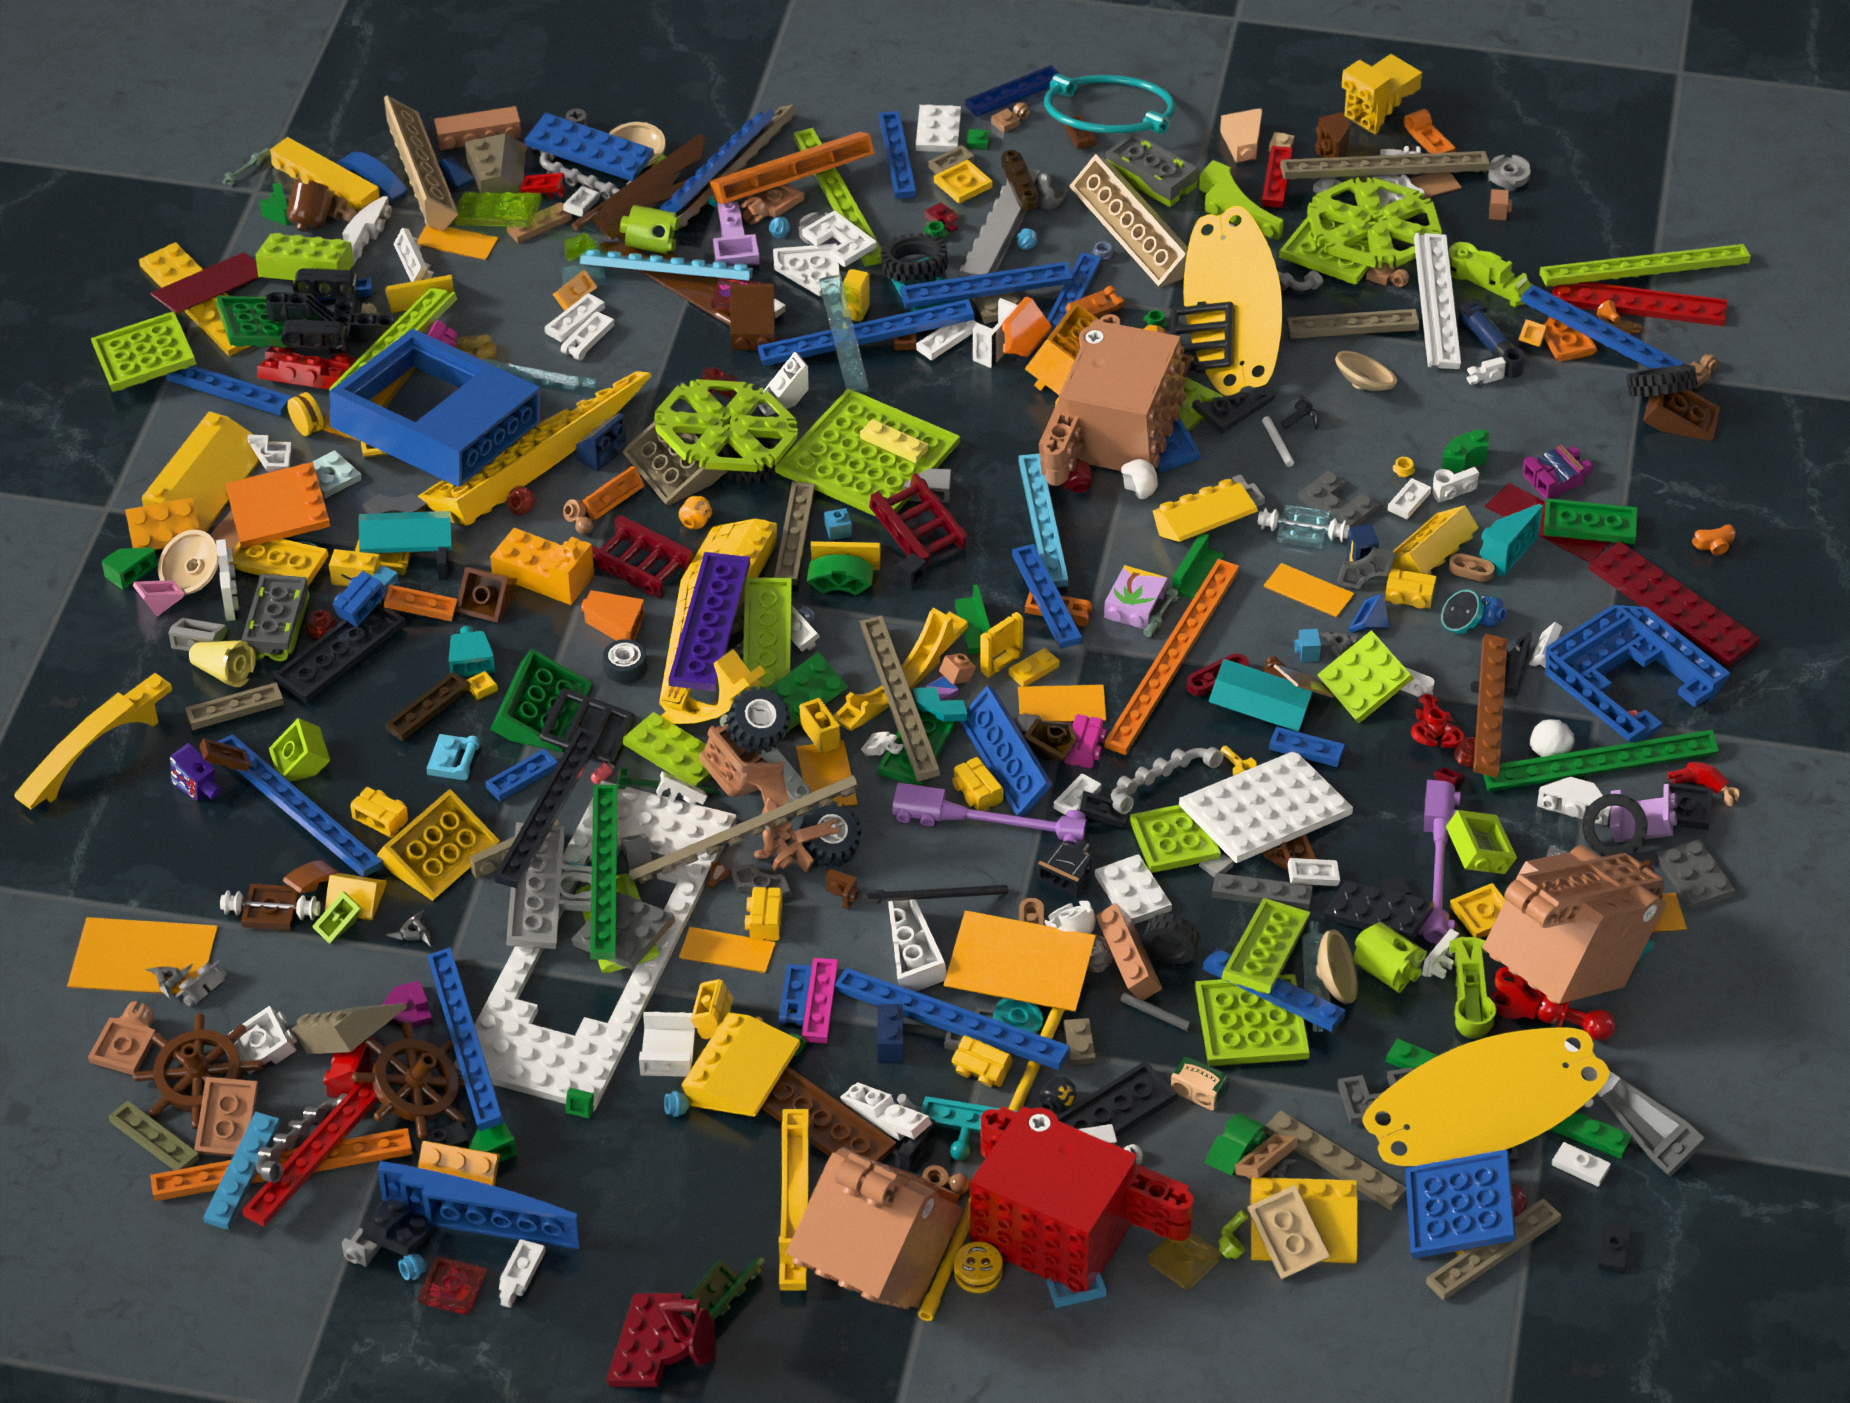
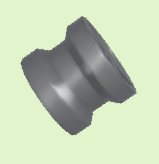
M572 109L566 113V120L587 126L586 113L582 109Z

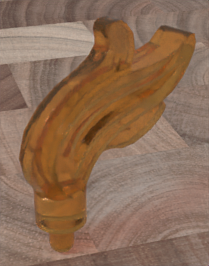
M1598 317L1602 321L1628 334L1641 332L1642 329L1641 325L1631 323L1629 320H1622L1612 324L1606 317Z

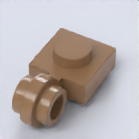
M1017 103L1013 108V112L1005 109L991 116V123L1005 133L1019 126L1020 118L1023 120L1028 118L1030 115L1029 106L1025 103Z
M334 194L327 215L339 220L343 214L342 218L350 222L358 214V211L348 206L345 210L348 201Z
M1376 263L1375 268L1370 267L1366 279L1385 286L1389 281H1392L1395 286L1402 287L1408 283L1409 274L1404 269L1395 271L1394 266L1390 268L1385 263H1382V268H1378Z
M1705 354L1700 360V365L1694 361L1690 364L1696 368L1698 387L1710 379L1711 372L1718 365V360L1713 354Z

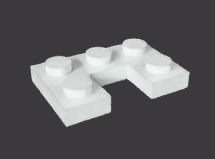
M836 211L829 213L802 229L803 236L816 246L831 237L842 243L830 250V255L844 267L877 248V241Z
M223 539L216 540L225 616L226 621L235 620V610H239L237 596L233 597V594H237L236 580H231V578H236L234 564L229 565V562H233L232 549L226 547V540Z

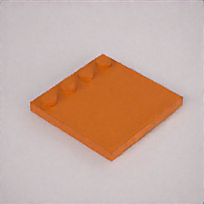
M313 462L225 483L241 549L331 527Z

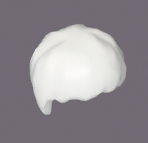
M1136 459L1125 463L1121 467L1125 489L1135 491L1139 499H1146L1153 495L1158 486L1157 473L1154 466L1143 459Z
M1553 719L1541 721L1534 728L1530 738L1532 750L1541 757L1569 753L1575 744L1574 733L1569 729L1568 725L1560 720Z

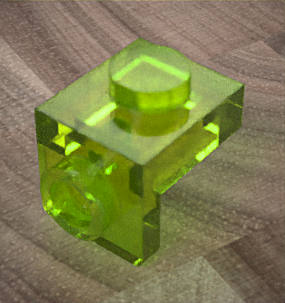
M586 232L563 240L564 256L568 261L581 257L588 249L598 250L596 241L591 239Z

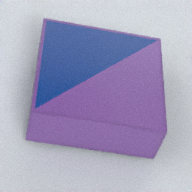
M945 676L926 685V687L937 688L940 701H948L958 695V688Z

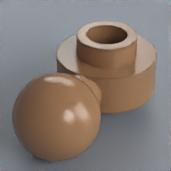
M574 499L567 501L563 509L564 518L569 522L576 523L575 528L579 534L587 535L591 533L593 522L585 517L586 507L584 503Z
M936 1165L929 1166L923 1171V1178L929 1181H937L936 1185L944 1188L949 1187L956 1194H963L969 1188V1179L964 1174L958 1173L948 1177L947 1171Z

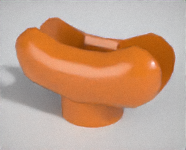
M1724 525L1721 528L1711 530H1697L1694 533L1695 537L1692 543L1699 550H1711L1713 555H1721L1729 549V545L1735 538L1736 530L1733 525Z

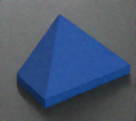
M452 156L438 162L443 176L457 189L475 181L474 177Z
M1382 593L1364 601L1348 628L1350 633L1390 628L1385 597Z

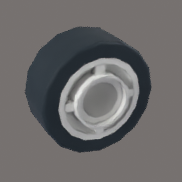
M629 639L617 640L610 643L602 654L604 673L615 682L630 683L636 681L647 670L646 650L637 641Z

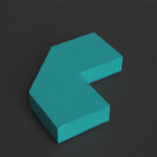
M936 687L913 688V698L918 710L922 712L929 711L943 722L967 720L964 700L940 701Z

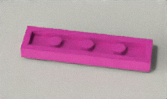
M813 958L802 1037L805 1039V1042L827 1044L838 959Z

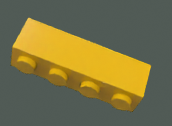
M1225 479L1213 488L1211 486L1201 488L1199 493L1195 495H1183L1179 498V501L1174 503L1165 502L1160 505V508L1153 510L1159 536L1180 542L1255 513L1258 509L1241 483L1232 481V479Z
M1464 505L1436 513L1393 551L1395 559L1391 568L1431 575L1433 568L1442 565L1446 561V556L1457 552L1460 549L1458 546L1461 543L1472 539V534L1479 528L1467 507Z

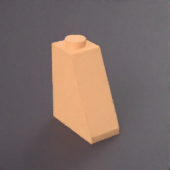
M1261 108L1221 116L1220 132L1236 163L1256 159L1261 130Z

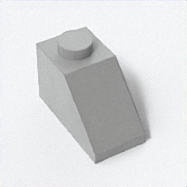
M927 469L919 474L921 478L926 480L933 494L938 495L941 502H949L951 488L950 469ZM911 480L904 484V489L910 487ZM914 494L908 501L921 500L916 494Z

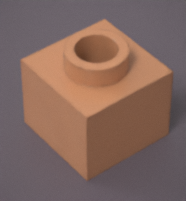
M1491 190L1489 219L1506 220L1507 212H1511L1512 199H1508L1509 190Z
M958 653L945 656L939 672L952 684L967 683L971 681L976 666L966 655Z

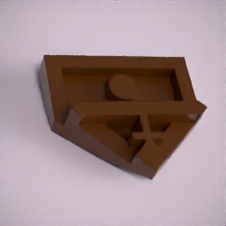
M1306 834L1288 842H1283L1263 853L1265 858L1289 871L1288 861L1290 858L1316 859Z

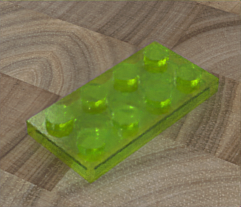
M463 192L456 205L458 216L451 222V225L529 227L542 202V197L540 193Z

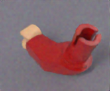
M1691 762L1684 769L1668 772V780L1673 779L1671 783L1683 784L1691 782L1713 788L1715 794L1722 791L1725 794L1723 802L1727 806H1732L1734 800L1738 801L1739 790L1734 787L1728 788L1729 781L1713 766L1701 762Z

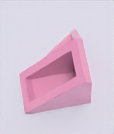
M174 580L134 582L133 584L136 591L156 616H159L184 597V592Z

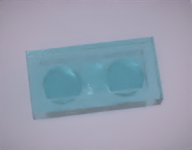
M580 265L561 267L563 286L583 270H586L596 285L606 284L604 266Z

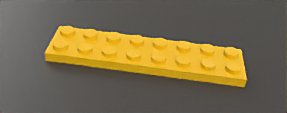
M176 242L139 259L140 266L161 288L203 270ZM224 293V294H221V295H219V296H229V295H228L227 293ZM216 297L185 310L192 320L229 357L251 347L230 345L216 306Z

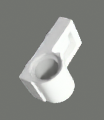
M1475 467L1457 474H1453L1446 469L1438 470L1434 474L1432 491L1434 498L1438 503L1477 489L1479 472Z

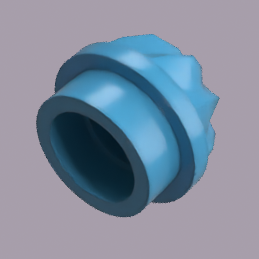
M775 217L769 224V230L773 237L784 238L790 231V224L784 217Z
M1022 229L1016 237L1018 247L1024 251L1034 248L1037 244V234L1031 229Z
M673 1091L671 1094L665 1095L664 1107L666 1114L678 1117L689 1108L690 1102L685 1094Z
M408 1254L407 1257L404 1256V1259L399 1261L400 1272L406 1280L419 1279L421 1274L425 1272V1260L418 1254Z

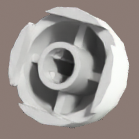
M1079 901L1081 906L1073 907L1071 903L1051 913L1048 916L1050 921L1045 920V925L1055 927L1061 931L1092 934L1096 918L1088 901Z

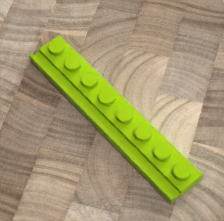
M430 287L329 390H332L333 387H336L412 328L424 333L457 300L455 292L449 294L447 290Z

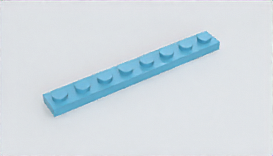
M588 249L580 258V264L741 280H750L753 275V268H747L746 264H734V266H726L725 262L705 264L704 260L697 259L692 260V262H684L683 258L677 257L671 258V260H663L662 256L652 255L650 258H642L641 254L631 253L629 256H621L620 252L610 251L608 254H600V250Z
M1040 454L1020 455L1019 466L1037 551L1055 586H1068V576L1046 476L1041 474Z

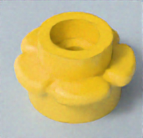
M1408 457L1398 458L1395 465H1393V471L1400 477L1412 475L1415 472L1412 459Z

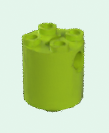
M633 205L629 217H622L620 233L626 234V247L668 255L670 251H675L677 239H674L675 230H679L680 218H677L674 212ZM663 226L665 234L660 238L657 231L659 227Z
M1378 922L1362 931L1357 937L1353 960L1356 965L1400 993L1410 981L1415 982L1420 977L1422 970L1419 967L1427 952L1385 923Z

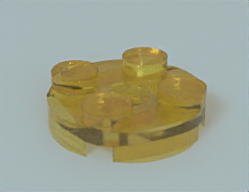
M489 335L461 336L457 338L456 349L487 363L492 361L494 363L496 361V345L491 341Z

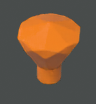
M1612 300L1603 302L1597 310V315L1600 318L1610 319L1614 323H1618L1621 319L1616 312V306Z

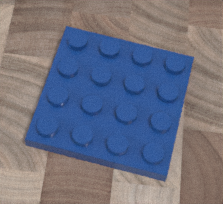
M1507 1149L1405 1168L1410 1252L1413 1259L1516 1241L1510 1159Z

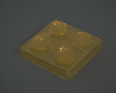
M1191 1231L1190 1237L1183 1241L1166 1238L1148 1255L1147 1262L1182 1288L1189 1291L1221 1260L1222 1253Z

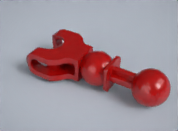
M1502 967L1497 971L1495 976L1497 990L1493 991L1489 996L1495 1004L1497 1015L1508 1019L1527 1017L1534 1020L1535 1014H1537L1539 1019L1545 1023L1554 1024L1559 1022L1558 1028L1562 1027L1565 1020L1582 1026L1584 1031L1594 1041H1605L1613 1035L1616 1024L1613 1016L1608 1011L1596 1009L1587 1014L1569 1007L1570 1001L1561 1004L1553 1003L1542 991L1529 986L1527 980L1511 973L1508 969L1509 967ZM1503 977L1510 978L1513 982L1506 981ZM1500 1000L1506 1004L1501 1005L1498 1004L1496 1001Z

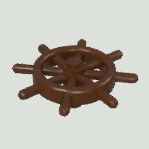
M198 1013L195 1015L194 1030L180 1034L171 1041H168L160 1033H154L152 1041L162 1048L156 1058L154 1070L138 1071L132 1076L136 1082L154 1080L162 1096L149 1110V1116L155 1118L171 1105L177 1109L191 1112V1126L193 1129H198L203 1099L202 1090L206 1077H213L212 1074L227 1073L225 1079L240 1080L243 1071L261 1070L264 1066L261 1060L241 1061L234 1046V1043L246 1033L247 1027L240 1024L226 1037L216 1031L204 1030L205 1016L202 1013ZM204 1045L214 1046L215 1048L204 1057ZM224 1053L229 1058V1063L213 1064ZM174 1059H176L179 1063H181L184 1066L179 1068H169L171 1062ZM182 1078L172 1089L167 1084V1079ZM192 1084V1096L182 1095L181 1093Z
M405 1022L402 1025L404 1039L392 1042L386 1047L381 1045L372 1036L364 1041L378 1055V1058L373 1065L372 1073L354 1072L351 1079L359 1083H372L376 1096L383 1104L374 1114L376 1121H382L390 1112L406 1120L415 1121L419 1139H425L428 1135L426 1121L435 1119L443 1113L447 1114L455 1122L460 1121L462 1125L466 1123V1117L451 1105L457 1095L458 1087L466 1088L463 1077H458L453 1063L447 1056L454 1048L452 1040H447L438 1048L429 1042L414 1039L412 1024ZM406 1054L408 1067L395 1056ZM387 1063L399 1074H386ZM436 1068L441 1076H431V1071ZM389 1084H399L401 1087L394 1093ZM430 1086L444 1087L443 1097ZM408 1094L412 1095L413 1104L408 1103L403 1099ZM422 1094L434 1104L424 1106Z

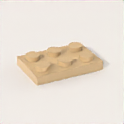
M1295 1185L1247 1207L1281 1280L1330 1257Z

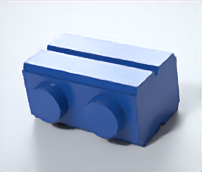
M362 571L357 577L355 576L350 580L349 586L343 593H339L335 597L333 607L340 618L357 627L384 598L387 592L380 580Z

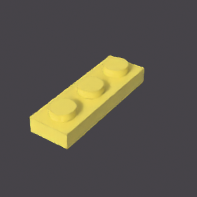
M874 419L860 431L861 439L914 463H917L928 451L927 443Z

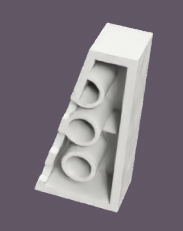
M916 900L888 901L899 986L916 992L944 982L947 974L945 962Z

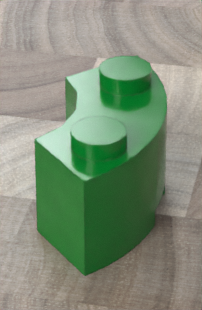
M1475 429L1449 442L1443 452L1441 470L1446 469L1453 474H1457L1475 466L1486 465L1489 430Z
M839 554L822 555L809 562L807 582L823 594L829 591L841 590L856 596L872 585L874 565L861 557Z
M1236 1113L1227 1121L1223 1136L1218 1135L1204 1163L1231 1176L1237 1175L1235 1164L1263 1143L1266 1133L1263 1131L1266 1125L1243 1114Z

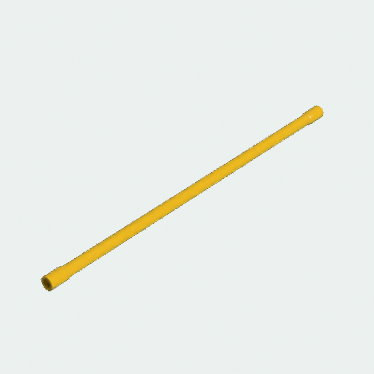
M1052 1007L1040 1034L1041 1036L1053 1039L1065 1011L1064 1009ZM1029 1060L1008 1109L1019 1111L1024 1106L1040 1069V1063ZM970 1198L929 1293L926 1294L918 1312V1316L925 1321L933 1320L941 1302L943 1291L954 1268V1257L957 1251L964 1245L970 1231Z

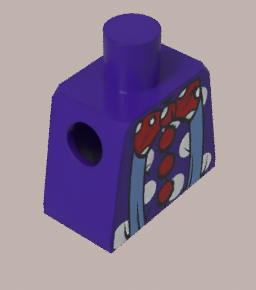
M189 743L170 756L171 783L194 800H200L205 795L212 800L219 796L221 788L215 784V769L210 763L204 761L203 756Z

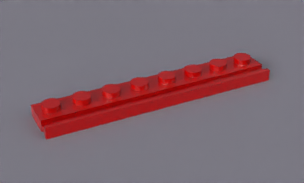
M1591 282L1553 286L1552 295L1580 309L1597 311L1603 302L1612 300L1615 303L1616 312L1620 314L1723 327L1725 324L1727 299Z

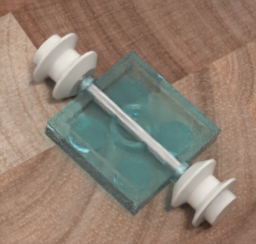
M1285 504L1282 517H1279L1277 509L1273 513H1269L1266 507L1264 512H1259L1258 525H1261V530L1265 526H1270L1271 531H1274L1277 526H1280L1277 542L1319 549L1323 547L1325 534H1328L1331 541L1335 537H1339L1341 542H1343L1344 538L1348 539L1350 525H1346V520L1342 524H1338L1336 518L1330 522L1329 526L1330 511Z

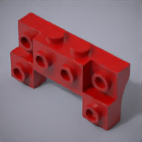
M271 346L265 351V360L258 365L257 378L329 389L356 362V358L349 357L346 353H337L331 359H322L317 356H303L293 353V348Z

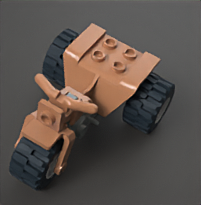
M755 686L750 687L749 692L746 689L741 691L740 696L737 695L734 698L728 716L724 714L720 719L722 728L720 726L714 728L713 725L709 728L707 734L709 739L705 750L700 753L698 760L730 797H739L761 790L765 804L762 814L806 796L811 791L777 749L780 742L783 741L790 724L791 714L787 712L788 704L782 703L784 698L781 695L777 697L775 695L776 691L773 689L768 692L766 687L761 686L760 690H757ZM837 802L824 807L816 805L812 807L810 813L805 815L797 831L791 828V821L797 814L788 817L789 821L776 827L772 824L765 827L763 831L764 847L763 849L756 850L754 857L756 859H766L776 852L778 856L772 865L774 871L780 867L782 869L787 868L794 860L805 873L810 870L813 861L817 862V866L821 868L823 864L827 865V868H833L834 864L840 867L843 862L847 863L851 859L860 843V835L862 833V827H858L860 820L859 818H854L855 812L852 809L847 811V806L844 804L841 807L837 806Z

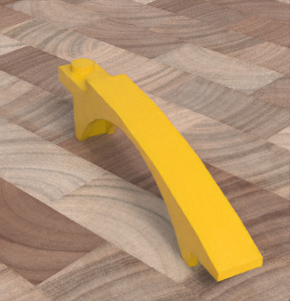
M933 608L929 612L917 643L901 665L910 690L940 663V656L968 628V621L950 611L944 614ZM882 685L866 694L859 695L850 692L846 696L847 703L834 715V718L838 721V724L852 731L888 709L890 706Z
M732 649L713 663L719 681V701L717 705L705 704L689 697L682 710L661 705L666 711L661 716L673 724L698 723L717 718L730 710L734 698L737 695L740 696L741 691L746 689L749 692L750 687L760 684L759 678L766 672L761 665L750 672L735 650Z
M154 673L123 696L118 692L89 715L54 748L15 793V798L29 809H33L46 798L49 802L54 801L73 763L101 735L117 726L132 722H142L151 726L158 724L155 703L172 691L171 684Z
M783 1109L781 1233L779 1236L780 1291L806 1290L807 1268L793 1263L794 1257L786 1254V1251L808 1205L809 1109Z

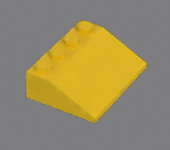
M449 789L385 844L377 856L393 875L433 901L471 868L470 856L497 845L500 840Z
M728 1012L682 1083L690 1105L755 1117L800 1046V1040L749 1015Z
M1252 1177L1250 1205L1295 1185L1330 1256L1321 1262L1357 1263V1180ZM1251 1218V1260H1271Z

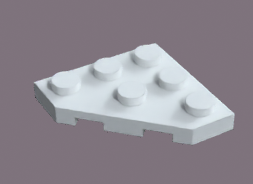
M837 243L773 249L774 267L779 273L818 296L841 294L839 264L830 255V250L837 247Z

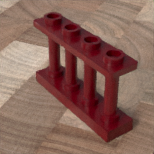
M917 473L912 474L910 487L889 498L883 497L879 491L871 494L869 508L907 556L913 553L926 561V569L928 568L930 555L954 542L960 550L965 548L967 540L965 529L956 523L952 513L941 504L938 495L933 494L926 480ZM914 494L923 502L902 514L896 513L891 507ZM927 510L935 517L934 520L915 530H909L904 523ZM941 526L948 534V536L926 547L922 546L917 538Z
M622 515L615 519L616 535L601 549L592 545L594 567H598L610 575L616 576L659 599L664 596L663 581L676 568L687 571L693 560L692 550ZM621 541L633 544L619 558L609 554ZM640 550L651 553L638 567L627 563ZM658 559L669 562L656 576L646 572Z

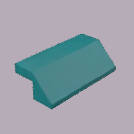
M450 511L359 514V552L438 551V547H446L448 551L452 550Z
M1223 659L1209 703L1299 732L1312 691L1296 687L1287 679Z

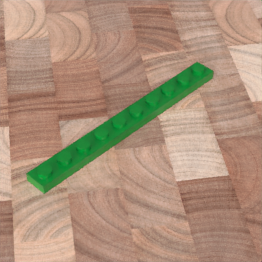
M1713 730L1501 763L1497 777L1484 774L1483 776L1487 791L1490 792L1558 781L1568 777L1577 778L1717 755L1719 750Z
M593 785L590 960H615L618 785Z
M1397 1038L1387 1054L1386 1062L1401 1069L1412 1067L1414 1070L1439 1055ZM1576 1111L1549 1129L1619 1159H1622L1632 1139V1134Z

